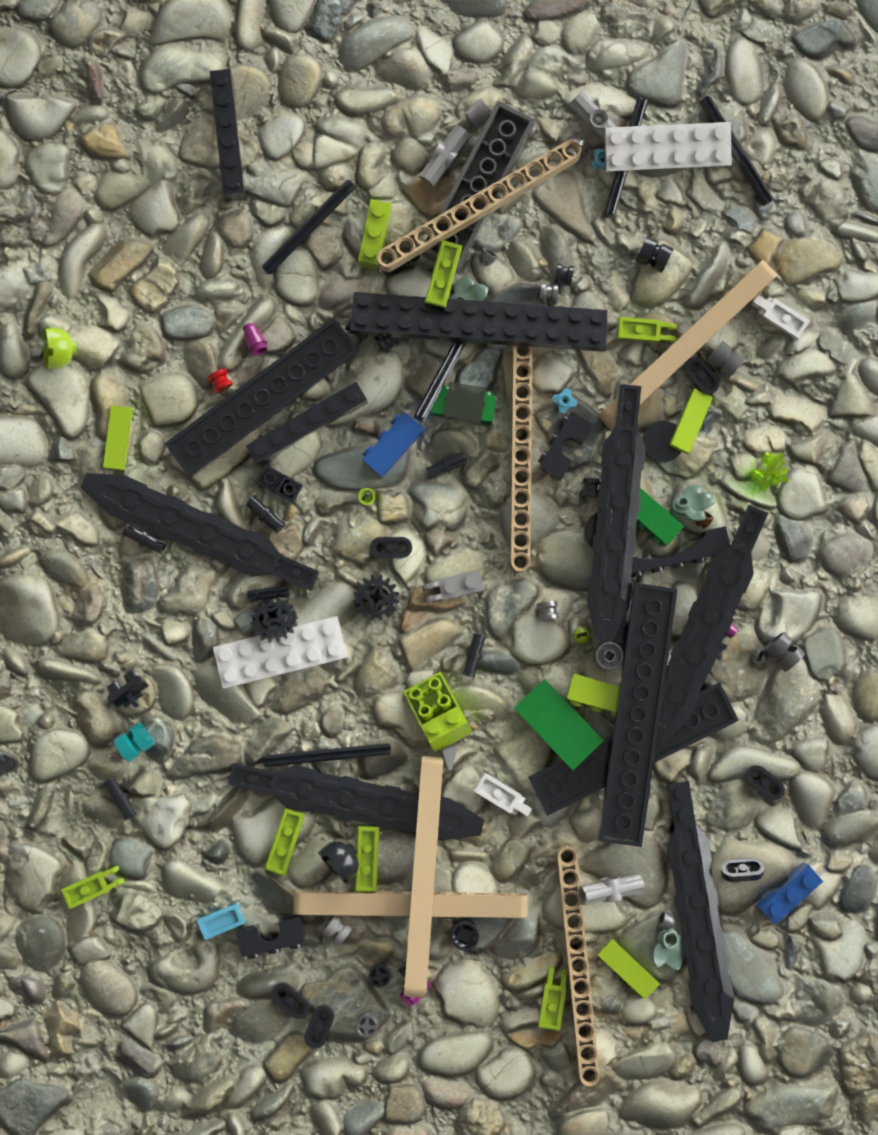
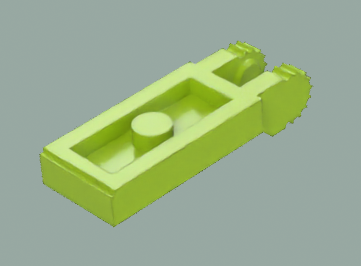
M619 317L617 339L675 343V336L660 335V330H676L677 324L653 319Z
M118 865L62 888L61 892L68 909L105 894L110 889L124 883L123 878H118L107 885L104 878L107 875L116 873L119 870Z
M549 966L547 981L544 984L538 1027L560 1031L567 989L565 986L567 969L562 968L560 985L552 984L555 973L554 967Z

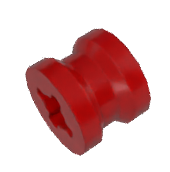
M226 369L215 371L207 377L208 382L213 385L215 394L233 386L232 380L227 377Z

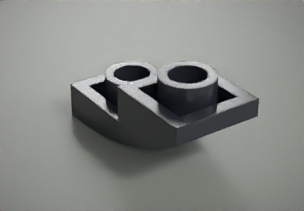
M264 464L254 481L292 504L303 487L299 482L267 464Z

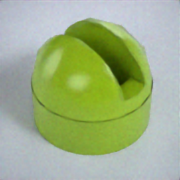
M362 488L358 492L357 497L361 504L370 505L375 500V493L370 488ZM368 491L370 494L363 501L361 498Z
M578 627L573 632V639L579 644H584L590 639V632L585 627ZM584 632L587 633V636H583L580 638H577L576 634Z

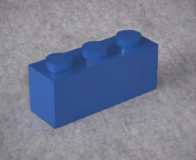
M406 412L402 416L398 414L391 421L393 426L388 431L383 430L379 434L376 445L374 447L370 445L362 454L364 456L363 462L381 478L389 472L424 432V428Z

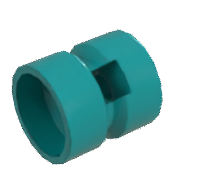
M139 722L128 729V734L123 733L113 740L120 754L128 762L140 756V751L145 752L155 745L148 731Z

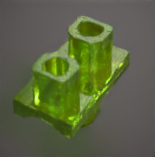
M767 451L761 461L768 466V469L764 472L755 468L750 475L751 479L758 484L759 490L764 493L771 483L777 488L780 482L787 484L789 481L785 476L788 469L783 467L786 460L782 453L779 452L776 455Z

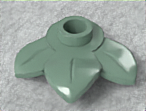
M466 275L456 282L454 287L455 294L450 299L483 301L487 296L488 287L482 284L472 285L470 276Z
M691 485L683 490L681 496L673 500L672 507L678 515L686 516L691 521L705 520L703 510L712 506L715 503V498L708 493L702 492L701 485Z
M663 929L658 935V944L653 949V961L656 967H661L666 963L669 967L680 970L683 957L681 941L683 936L678 935L673 929ZM668 935L670 939L669 942L666 943L665 938Z

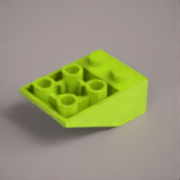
M441 672L403 691L435 753L473 733Z

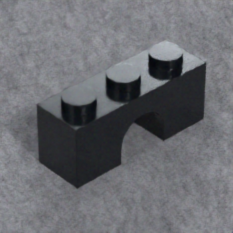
M572 411L569 416L565 414L559 424L562 429L559 434L554 432L548 443L552 445L548 453L543 451L538 460L541 463L539 469L561 481L573 461L563 454L562 444L566 441H575L582 445L594 424Z
M302 915L281 918L278 921L280 933L275 938L265 937L261 932L260 924L238 928L236 935L241 957L247 956V959L259 957L262 952L268 951L269 954L281 952V948L289 947L292 950L302 947V943H305L307 940Z

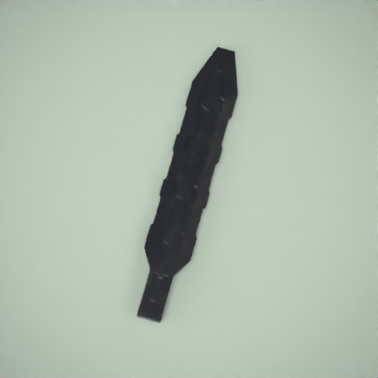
M619 385L615 428L603 443L601 485L596 506L598 508L596 534L593 536L592 550L594 551L592 573L589 578L587 604L596 640L613 642L629 609L631 599V571L633 555L636 550L635 532L637 512L640 510L641 472L644 469L646 447L637 429L642 387L637 385Z
M86 473L80 488L109 515L127 523L139 525L154 532L159 537L166 540L171 539L193 549L198 554L205 557L210 556L251 577L275 575L312 591L320 571L281 555L268 537L250 529L245 530L231 524L213 513H206L192 507L174 496L169 497L128 476Z
M748 505L732 543L712 559L696 602H693L688 614L687 623L679 641H676L670 654L671 659L667 665L656 746L662 748L691 717L699 699L698 694L708 672H711L716 660L717 651L725 633H728L734 620L732 617L754 575L751 552L769 514L768 512Z
M237 763L232 765L229 785L270 793L286 808L304 812L313 811L332 815L334 818L346 821L351 819L374 824L379 828L389 830L393 828L416 833L419 793L401 790L400 787L390 785L382 786L359 781L358 778L317 772L316 769L297 765L276 772ZM441 796L438 840L444 841L481 836L484 819L451 798Z
M689 781L667 784L673 829L666 848L669 866L673 873L676 892L674 898L683 936L681 941L690 981L688 985L691 1004L711 1042L728 1040L734 994L724 950L726 944L724 932L721 931L718 913L719 901L717 889L714 888L709 840L696 825Z

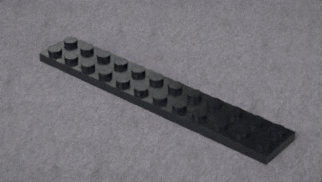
M354 292L350 334L606 351L608 310L448 299L445 309L426 304V297Z
M634 583L598 841L642 847L678 592L676 588Z

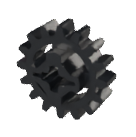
M371 575L370 581L363 578L364 585L357 584L360 591L354 592V595L358 596L354 603L360 604L357 611L364 610L363 617L370 614L371 620L378 616L381 621L383 619L382 615L385 614L387 617H390L389 611H396L393 605L399 604L400 601L395 599V596L400 594L393 591L396 584L389 585L390 578L383 581L382 575H379L378 579ZM375 584L374 589L371 591H364L369 585ZM383 585L389 589L391 596L384 594L382 591ZM379 588V595L383 597V599L378 600L374 608L375 604L374 600L371 598V595H375ZM362 599L370 602V610L365 607ZM384 603L389 604L385 610L378 612L381 605Z
M278 598L273 603L272 599H269V604L262 602L261 609L255 608L256 614L251 615L253 621L250 623L255 635H259L262 641L267 638L268 643H271L273 639L280 642V637L283 636L287 639L288 632L294 633L293 627L298 625L296 621L298 617L293 605L289 606L288 601L281 603L280 598Z

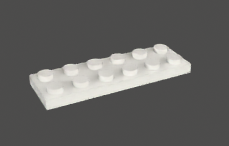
M731 122L604 128L605 172L732 165Z
M338 616L293 627L294 633L288 632L287 639L283 636L280 637V642L273 639L271 643H268L267 638L262 641L259 636L213 647L223 689L348 658Z

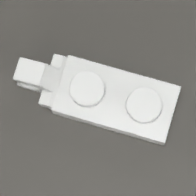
M757 295L751 303L752 306L760 310L758 314L763 319L796 340L800 338L810 322L775 298L771 299L768 297L765 300Z
M487 773L483 774L474 789V792L510 814L516 815L519 811L528 816L532 810L531 807L523 803L525 798L520 793Z

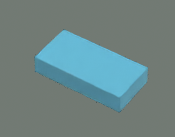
M238 902L197 919L204 940L246 923Z

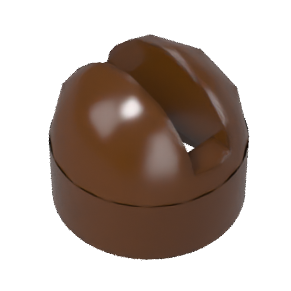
M704 511L705 520L695 521L698 527L702 524V528H707L712 523L714 517Z

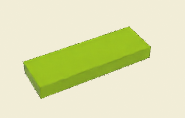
M441 241L425 299L426 304L446 309L462 245Z
M695 388L691 391L669 446L687 455L691 452L713 397Z
M111 405L103 468L122 471L126 469L133 415L132 407Z
M284 808L265 870L283 876L286 875L306 813Z
M358 826V853L356 857L359 860V869L355 876V891L357 892L377 891L379 827Z
M612 938L597 953L604 962L645 1000L659 986L660 983Z

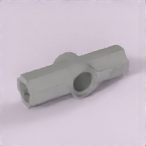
M583 91L570 102L569 106L583 119L588 129L596 133L603 141L604 128L617 127L608 118L606 111L599 109ZM593 117L601 118L602 124L596 125L593 122Z
M455 125L445 141L436 147L432 153L431 160L419 175V178L425 184L434 188L446 170H450L454 165L459 152L470 138L465 129Z
M637 873L622 877H605L600 879V882L579 886L578 897L582 905L620 901L624 896L642 893L643 888H645L644 880Z

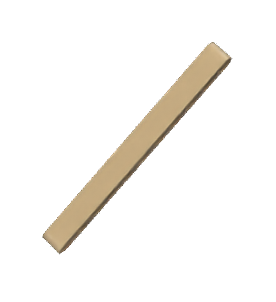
M568 140L384 247L377 255L379 268L385 272L393 271L439 244L442 240L444 241L572 166L580 157L581 145L576 140ZM573 149L576 155L569 156L566 150ZM551 159L556 160L558 165L555 167L549 166L547 161ZM536 170L540 175L532 177L529 175V172ZM512 181H518L521 183L522 186L519 188H514L511 186L510 183ZM498 191L503 194V197L496 199L492 194ZM481 202L485 205V208L477 210L473 205ZM463 213L467 218L459 221L455 218V215ZM439 224H446L448 229L446 231H439L437 226ZM422 234L430 237L427 242H421L418 238ZM403 245H408L411 247V251L403 253L400 251V248ZM384 256L393 258V261L389 264H384L381 260Z
M764 260L630 384L642 386L640 405L778 276ZM618 396L598 415L611 431L615 428Z
M514 346L512 353L510 566L518 573L524 572L530 566L532 347ZM524 347L527 349L528 354L520 356L516 350ZM519 368H524L527 370L528 375L526 377H519L516 371ZM524 389L528 396L526 398H519L516 395V391ZM518 410L526 411L527 418L523 420L517 418L516 412ZM516 432H526L527 439L523 441L518 440ZM524 452L527 455V460L519 462L515 457L516 453ZM517 473H524L527 481L519 483L516 481L515 475ZM517 494H524L527 499L526 503L518 504L515 501V496ZM517 515L525 516L526 524L522 526L517 525L515 517ZM523 536L526 539V545L518 547L514 541L515 537ZM515 558H524L526 566L524 568L516 567L514 564Z
M422 756L404 988V996L426 998L443 757Z
M563 845L558 848L556 859L577 1067L581 1082L586 1086H594L599 1081V1066L583 908L578 897L580 886L578 859L575 850L571 846ZM566 850L571 851L572 858L569 861H563L561 859L562 852ZM567 872L574 873V880L570 883L563 881V876ZM567 895H576V902L574 904H567L565 902ZM577 916L579 918L578 924L575 926L568 925L569 917ZM575 937L581 939V944L578 947L573 948L570 946L571 939ZM577 959L583 961V966L580 969L572 968V963ZM579 981L585 983V988L582 991L574 989L575 984ZM581 1003L588 1005L587 1010L583 1013L576 1011L577 1006ZM581 1026H589L590 1030L587 1034L582 1035L579 1033ZM586 1047L592 1049V1053L589 1056L581 1055L582 1049ZM588 1069L594 1071V1075L591 1078L583 1077V1073Z
M293 891V914L410 916L412 892ZM434 892L432 917L525 918L528 917V894Z

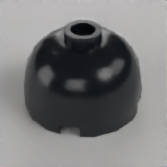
M340 841L328 843L317 852L326 865L336 875L341 877L340 880L343 883L347 884L357 874L359 860L356 854L358 851L351 843L345 845Z

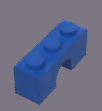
M804 862L788 875V881L776 891L771 890L756 904L774 925L824 882L810 865Z

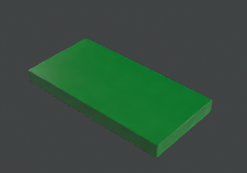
M545 679L514 707V710L572 771L604 742Z

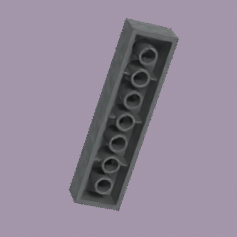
M497 101L439 215L511 174L534 129L536 119ZM496 191L492 196L498 199L501 192ZM481 202L473 205L477 210L485 208V205ZM463 213L455 215V218L459 221L467 218ZM489 214L444 240L462 245L455 273H460ZM439 224L437 229L439 231H446L448 226L446 224ZM441 242L423 252L421 256L436 263Z

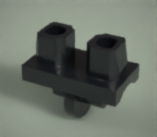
M130 670L123 676L127 682L124 686L121 687L117 681L107 686L109 693L107 699L117 708L121 705L126 708L130 704L137 708L140 706L138 699L143 696L141 691L149 687L145 679L135 671Z

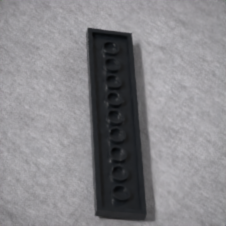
M332 318L164 444L186 474L192 478L360 353V351L337 320Z
M720 682L699 692V699L690 719L662 748L656 746L654 763L739 721ZM613 735L603 739L604 742L574 771L563 760H560L528 776L547 816L605 788Z

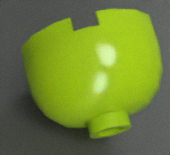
M48 327L43 329L45 368L52 370L68 366L72 360V355L77 353L76 342H72L70 334L61 328Z

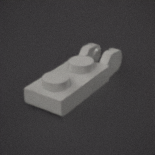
M479 570L438 579L436 582L422 585L423 590H430L439 586L441 591L439 595H431L425 598L426 603L484 591Z

